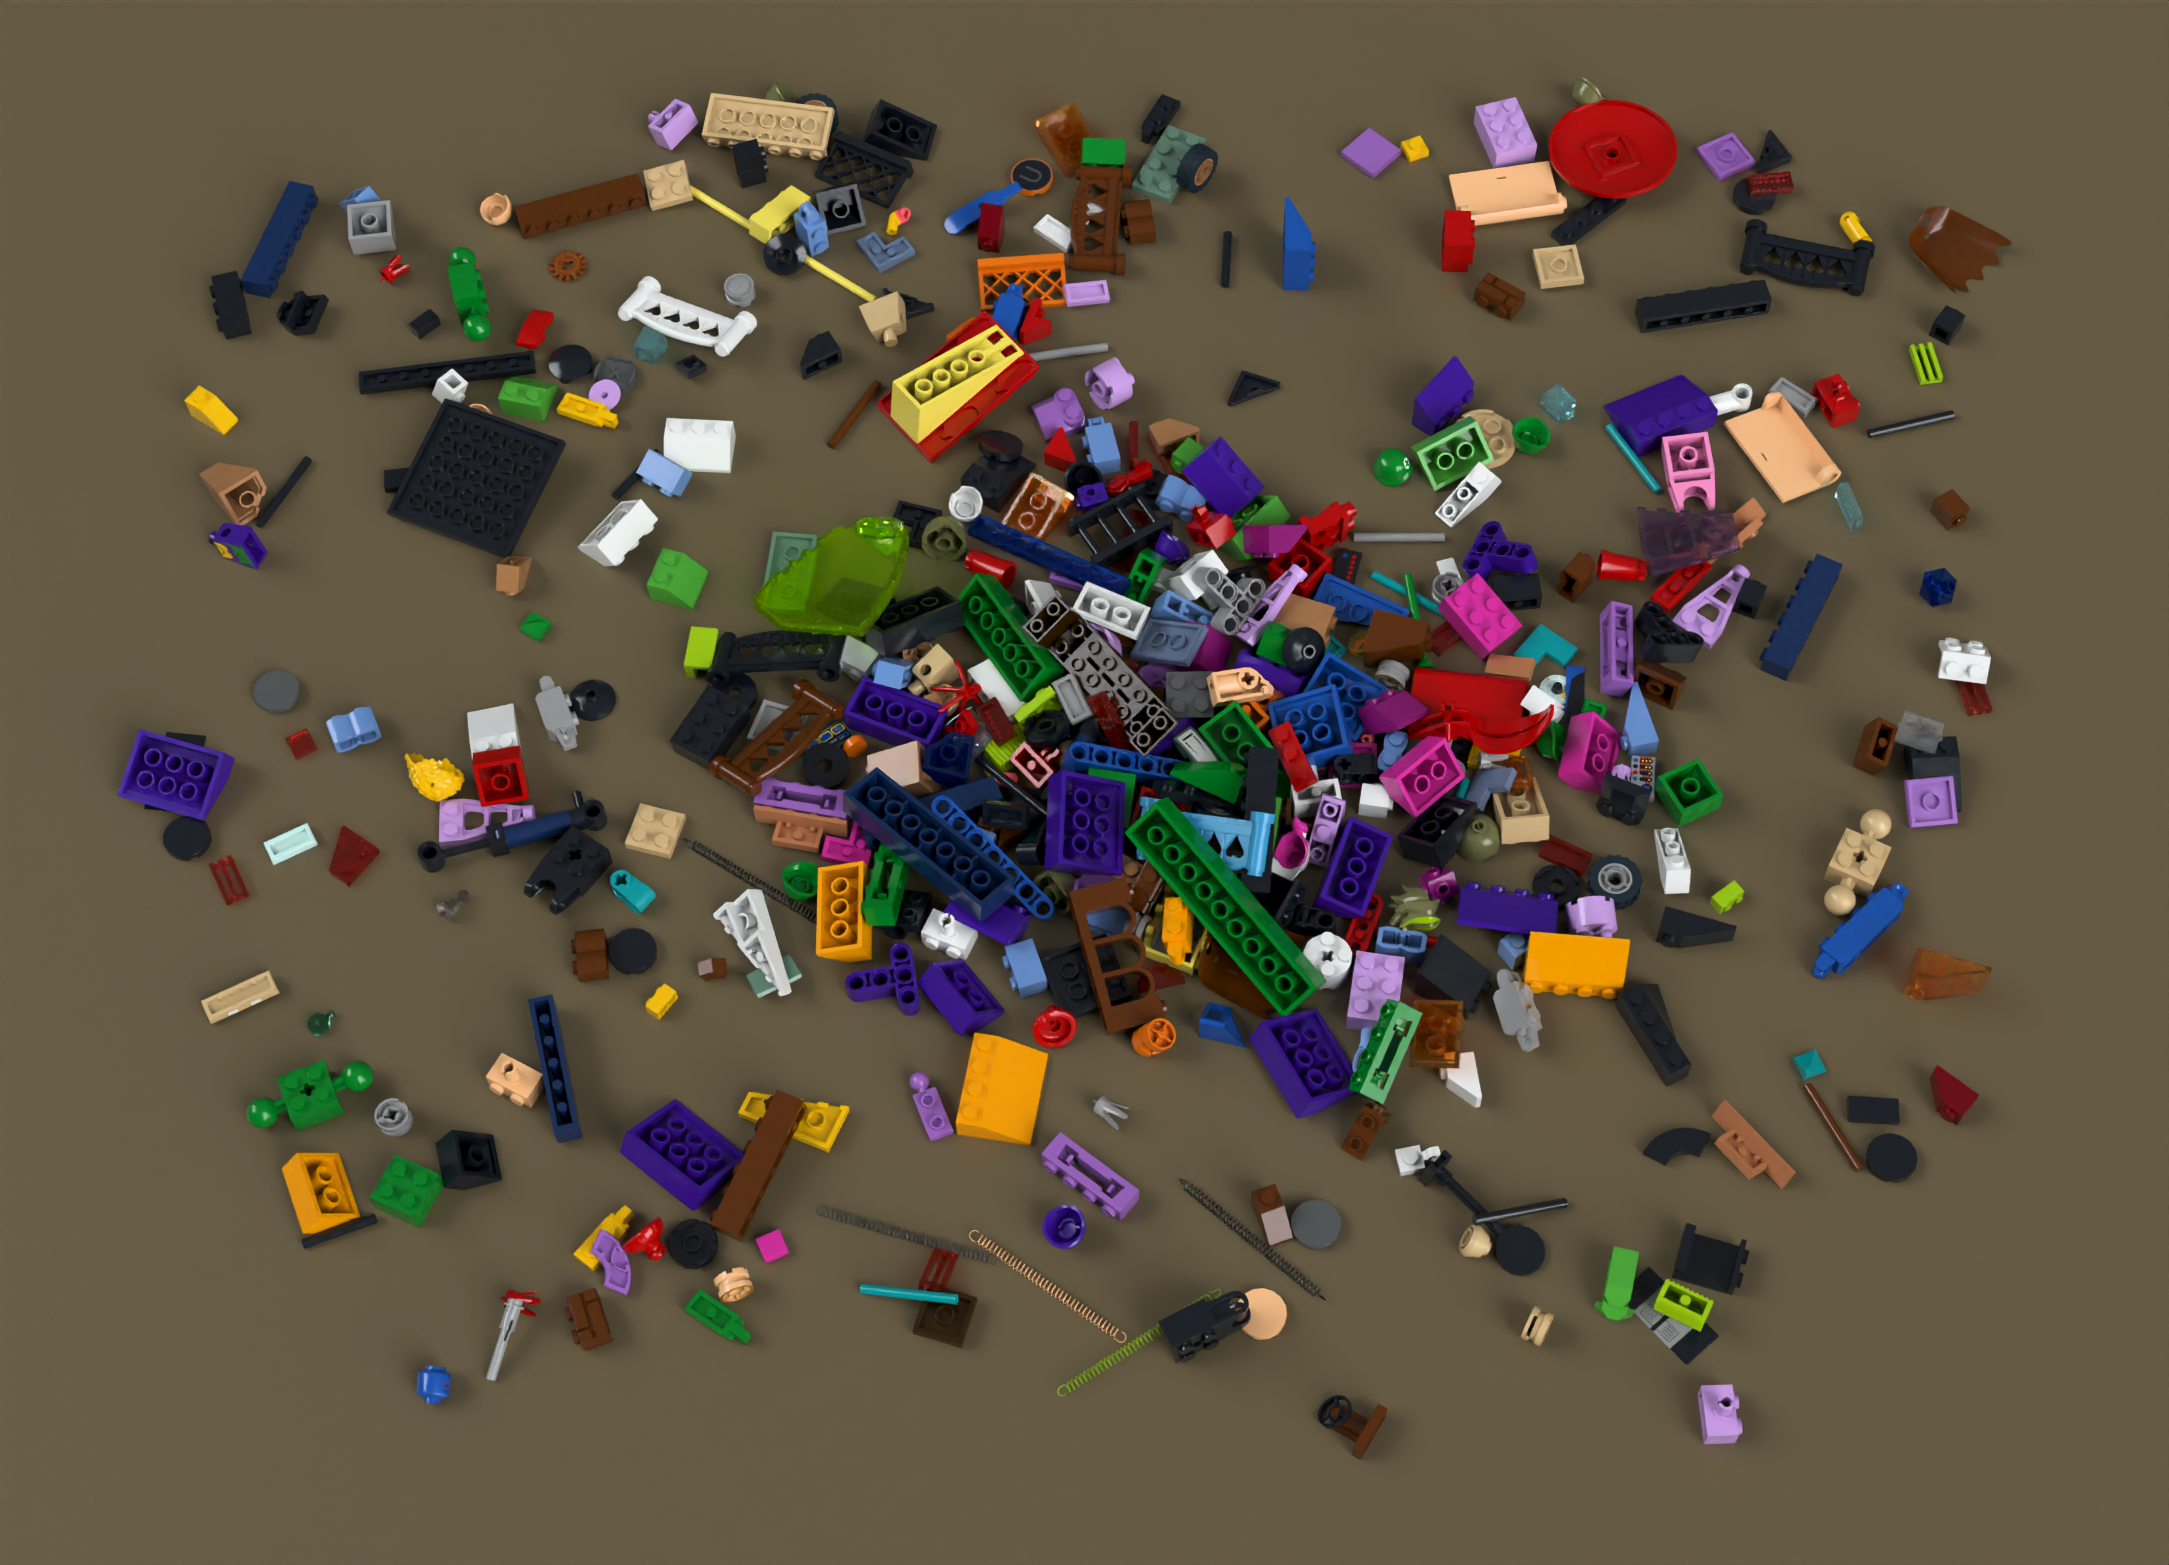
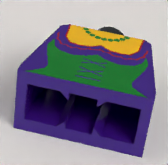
M224 523L218 532L213 531L209 536L210 544L216 545L224 558L256 570L267 554V550L250 526Z

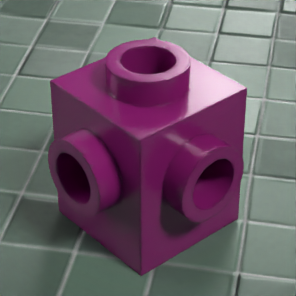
M1445 866L1442 869L1438 867L1430 868L1425 874L1419 876L1421 884L1419 888L1426 891L1429 900L1440 899L1439 904L1448 901L1449 897L1460 893L1454 872Z

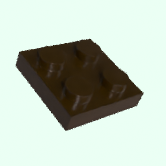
M928 1284L926 1291L958 1294V1303L947 1304L922 1301L913 1328V1334L962 1348L978 1301L977 1297Z

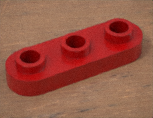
M1372 893L1368 906H1373L1375 909H1367L1363 918H1353L1345 941L1352 951V959L1356 958V951L1352 950V947H1358V951H1368L1382 913L1383 900L1375 893ZM1365 926L1367 929L1361 930L1359 927Z

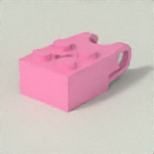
M1708 432L1662 437L1661 455L1667 488L1676 513L1683 514V502L1692 496L1701 498L1708 510H1714L1715 468Z

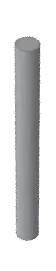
M1106 342L1028 354L1035 361L1105 352L1108 351V344Z
M1354 533L1353 540L1354 542H1445V533Z

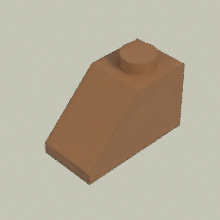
M1168 418L1156 421L1148 426V439L1159 459L1172 454L1188 437L1198 444L1200 443L1199 427Z
M510 555L497 564L496 591H503L504 595L509 596L517 595V593L525 588L532 557Z

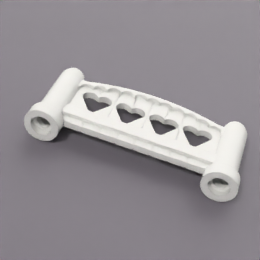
M651 276L644 277L638 283V288L618 311V316L623 321L635 318L648 327L672 338L697 345L714 347L715 352L721 357L729 355L744 336L752 333L757 326L756 318L747 311L740 312L733 320L660 293L661 286L659 282ZM659 307L661 314L653 315L650 312L644 311ZM679 314L680 321L676 323L664 319V317ZM693 321L699 322V329L696 330L683 326ZM717 328L719 335L712 337L702 332Z

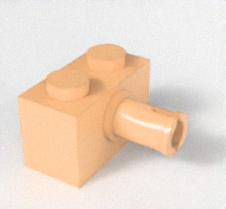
M501 1053L486 1075L491 1091L497 1095L505 1094L509 1096L510 1100L519 1106L524 1104L531 1108L545 1088L542 1073Z

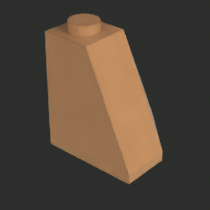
M217 463L199 474L209 493L234 524L245 525L258 516L260 510L258 506L261 497L265 495L267 487L256 468Z

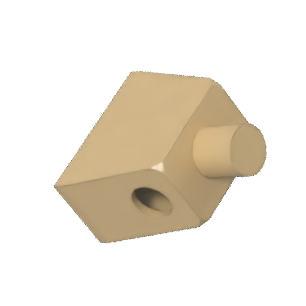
M896 291L860 305L861 313L875 339L878 342L884 341L887 347L897 345V336L905 333L907 330L905 302Z
M936 644L912 668L911 671L915 680L906 689L909 693L918 696L923 691L930 694L932 692L931 687L941 684L950 685L960 677L953 658L939 644Z

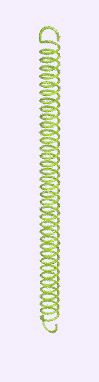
M1209 1291V1293H1208L1209 1295H1207V1296H1208V1297L1210 1298V1300L1212 1301V1299H1211V1297H1210V1293H1213V1292H1210V1291ZM1156 1325V1328H1155V1327H1153V1328H1154V1329L1159 1333V1335L1161 1336V1334H1160V1332H1159V1330H1158V1327H1157V1326H1159V1325ZM1152 1328V1331H1151V1332H1152V1333L1154 1334V1336L1157 1338V1336L1155 1335L1154 1330H1153V1328ZM1146 1333V1334L1151 1338V1340L1153 1341V1339H1152L1150 1333H1149V1334ZM1140 1335V1338L1137 1337V1338H1136V1341H1135V1340H1132V1344H1133L1132 1346H1133V1348L1135 1349V1351H1137V1350H1136V1348H1135V1346H1134L1133 1341L1139 1346L1140 1349H1141V1347H1140V1345H1139L1137 1339H1139V1340L1142 1342V1344L1145 1346V1344L1143 1343L1142 1338H1141V1336L1144 1337L1143 1335ZM1128 1343V1346L1124 1345V1349L1120 1348V1352L1116 1350V1354L1112 1353V1357L1108 1355L1107 1361L1109 1362L1111 1367L1112 1364L1109 1360V1357L1115 1362L1113 1354L1118 1358L1119 1361L1121 1360L1119 1359L1117 1352H1119L1123 1359H1125L1121 1352V1349L1127 1354V1356H1129L1125 1349V1346L1133 1354L1129 1346V1344L1131 1343ZM1104 1358V1362H1103V1361H1100V1362H1099L1100 1365H1099L1098 1363L1095 1364V1366H1096L1095 1369H1096V1371H1097L1099 1374H1100V1372H1099V1370H1098V1368H1097V1365H1098V1366L1102 1369V1371L1104 1372V1370H1103V1368H1102V1365H1101V1362H1102V1363L1106 1366V1368L1108 1369V1367H1107V1365H1106V1363H1105V1359H1106V1358ZM1091 1367V1369L1088 1368V1369H1087V1372H1086V1371H1083V1375H1084L1083 1377H1084V1379H1085L1086 1381H1087V1379H1086V1377H1085L1084 1372H1085V1373L1090 1377V1379L1092 1380V1378H1091V1376H1090L1088 1370H1090V1371L1093 1373V1375L1096 1377V1375H1095V1373H1094L1092 1367ZM1079 1374V1377H1077V1378H1078V1379L1081 1381V1383L1084 1385V1383L1082 1382V1379H1081V1377H1080V1375H1082V1374ZM1071 1379V1383L1067 1381V1385L1065 1386L1068 1388L1070 1392L1071 1390L1069 1388L1068 1383L1074 1388V1390H1076L1072 1380L1078 1385V1387H1080L1077 1380L1075 1381L1074 1379ZM1060 1386V1387L1058 1388L1057 1393H1058L1059 1396H1065V1395H1060V1394H1059V1389L1062 1387V1386Z

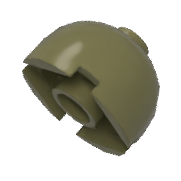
M939 516L926 525L922 534V548L931 558L937 560V557H947L945 561H952L961 557L965 552L967 532L962 523L956 518Z
M1474 814L1458 847V854L1470 862L1478 863L1484 862L1485 859L1491 856L1494 857L1500 848L1501 842L1498 824L1484 814Z
M1045 870L1035 877L1033 883L1052 901L1056 909L1055 913L1058 914L1057 917L1064 916L1071 911L1067 895L1070 891H1073L1074 882L1076 881L1074 875ZM1046 903L1041 904L1040 907L1049 913L1050 905Z

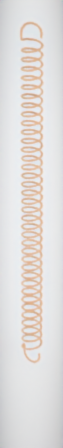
M983 1234L981 1235L978 1241H974L973 1239H971L975 1243L978 1242V1245H982V1248L986 1247V1250H990V1253H995V1250L991 1252V1248L994 1246L995 1242L991 1245L989 1249H987V1246L991 1242V1240H989L987 1245L983 1247V1244L986 1241L987 1237L981 1244H979L981 1238L983 1237ZM1006 1250L1004 1251L1002 1256L998 1257L1001 1258V1261L1005 1260V1264L1009 1263V1266H1013V1269H1018V1266L1014 1268V1264L1016 1263L1018 1258L1014 1261L1012 1265H1010V1262L1014 1258V1256H1012L1010 1261L1006 1263V1260L1009 1257L1010 1253L1004 1260H1002V1257L1006 1253ZM1024 1264V1265L1022 1266V1268L1019 1270V1271H1020V1274H1024V1277H1027V1276H1028V1280H1031V1279H1032V1282H1036V1285H1039V1284H1040V1288L1043 1287V1290H1044V1291L1047 1290V1289H1044V1288H1045V1285L1047 1284V1282H1048L1049 1280H1047L1046 1283L1041 1287V1283H1042V1281L1044 1280L1045 1277H1043L1042 1280H1041V1282L1037 1284V1281H1038V1279L1040 1278L1041 1274L1038 1276V1278H1037L1035 1281H1033V1278H1034V1276L1037 1274V1272H1035V1274L1033 1275V1277L1029 1279V1276H1030V1274L1032 1273L1033 1269L1030 1271V1273H1029L1027 1276H1025L1026 1271L1029 1269V1266L1027 1267V1269L1025 1270V1272L1021 1273L1022 1269H1023L1024 1266H1025V1264ZM1055 1285L1050 1292H1048V1290H1047V1293H1051V1296H1054V1295H1055V1298H1056V1295H1057L1058 1291L1060 1290V1288H1058L1057 1292L1052 1295L1053 1290H1054L1055 1287H1056V1285ZM1063 1290V1291L1061 1292V1294H1060L1057 1298H1059V1301H1062V1300H1063V1304H1066V1303H1067V1307L1071 1306V1309H1074V1311H1075V1310H1076V1307H1077V1305L1079 1304L1080 1301H1078V1303L1076 1304V1306L1072 1308V1304H1073L1074 1301L1076 1300V1298H1075V1299L1073 1300V1302L1068 1306V1302H1069V1300L1071 1299L1072 1296H1070L1069 1299L1064 1303V1300H1065L1066 1296L1068 1295V1293L1065 1295V1297H1064L1062 1300H1060V1297H1061V1295H1062L1063 1292H1064V1290ZM1082 1304L1081 1307H1080L1077 1311H1075V1312H1078V1314H1079L1080 1309L1082 1308L1083 1304ZM1087 1307L1084 1309V1311L1082 1312V1313H1083V1314H1082V1317H1083V1318L1086 1317V1320H1089V1319H1090V1323H1093V1322H1094V1326L1098 1325V1328H1101V1327H1102V1331H1105V1330H1106V1334L1110 1333V1337L1114 1335L1113 1338H1114V1340H1116L1117 1342H1119V1343L1125 1342V1340L1122 1341V1342H1120V1341H1118L1117 1339H1115V1334H1116V1332H1115L1113 1335H1111V1332H1112V1330H1113V1328H1114L1115 1326H1113L1112 1329L1107 1333V1329H1108V1327L1110 1326L1111 1323H1109V1325L1103 1330V1327H1104L1105 1323L1107 1322V1320L1104 1322V1324H1103L1101 1327H1099V1324H1100V1322L1102 1321L1103 1317H1102V1318L1100 1319V1321L1095 1325V1322H1096L1097 1318L1099 1317V1315H1097L1096 1319L1091 1322V1319H1092V1317L1094 1316L1095 1312L1092 1314V1316H1091L1089 1319H1087L1088 1314L1091 1312V1309L1089 1310V1312H1088L1085 1316H1083L1085 1310L1087 1309Z

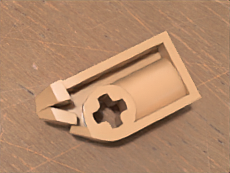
M1249 667L1213 672L1206 678L1213 708L1230 705L1235 700L1238 704L1251 701L1258 702L1273 695L1274 688L1269 681L1263 679L1262 675ZM1244 678V681H1248L1249 684L1247 685L1246 682H1242L1241 679Z

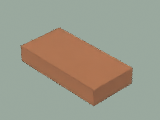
M1490 654L1484 674L1523 679L1531 682L1536 662L1533 658Z

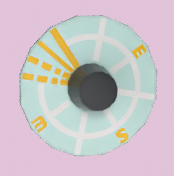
M1561 675L1546 677L1541 682L1540 690L1559 703L1565 704L1566 677Z

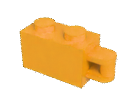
M1180 897L1165 898L1162 941L1174 965H1180L1185 961V953H1192L1194 913Z

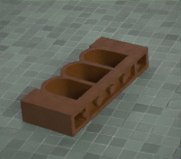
M1125 877L1070 891L1067 895L1106 1036L1136 1029L1157 1018L1165 1019V1014H1167L1165 1001L1160 1000L1159 994L1153 996L1155 980L1152 974L1146 968L1140 967L1144 962L1146 949L1142 940L1136 935L1131 934L1137 922L1136 913L1129 905L1132 901L1131 898L1134 897V891L1131 883H1127ZM1114 909L1122 911L1129 920L1127 931L1093 941L1086 916ZM1119 942L1130 943L1136 948L1138 952L1136 964L1102 974L1096 948ZM1127 975H1138L1145 980L1147 984V994L1145 997L1111 1006L1105 981Z

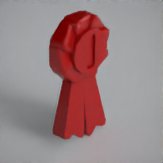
M1143 460L1127 475H1117L1108 480V484L1105 486L1107 495L1110 498H1114L1127 491L1134 484L1153 477L1151 462Z

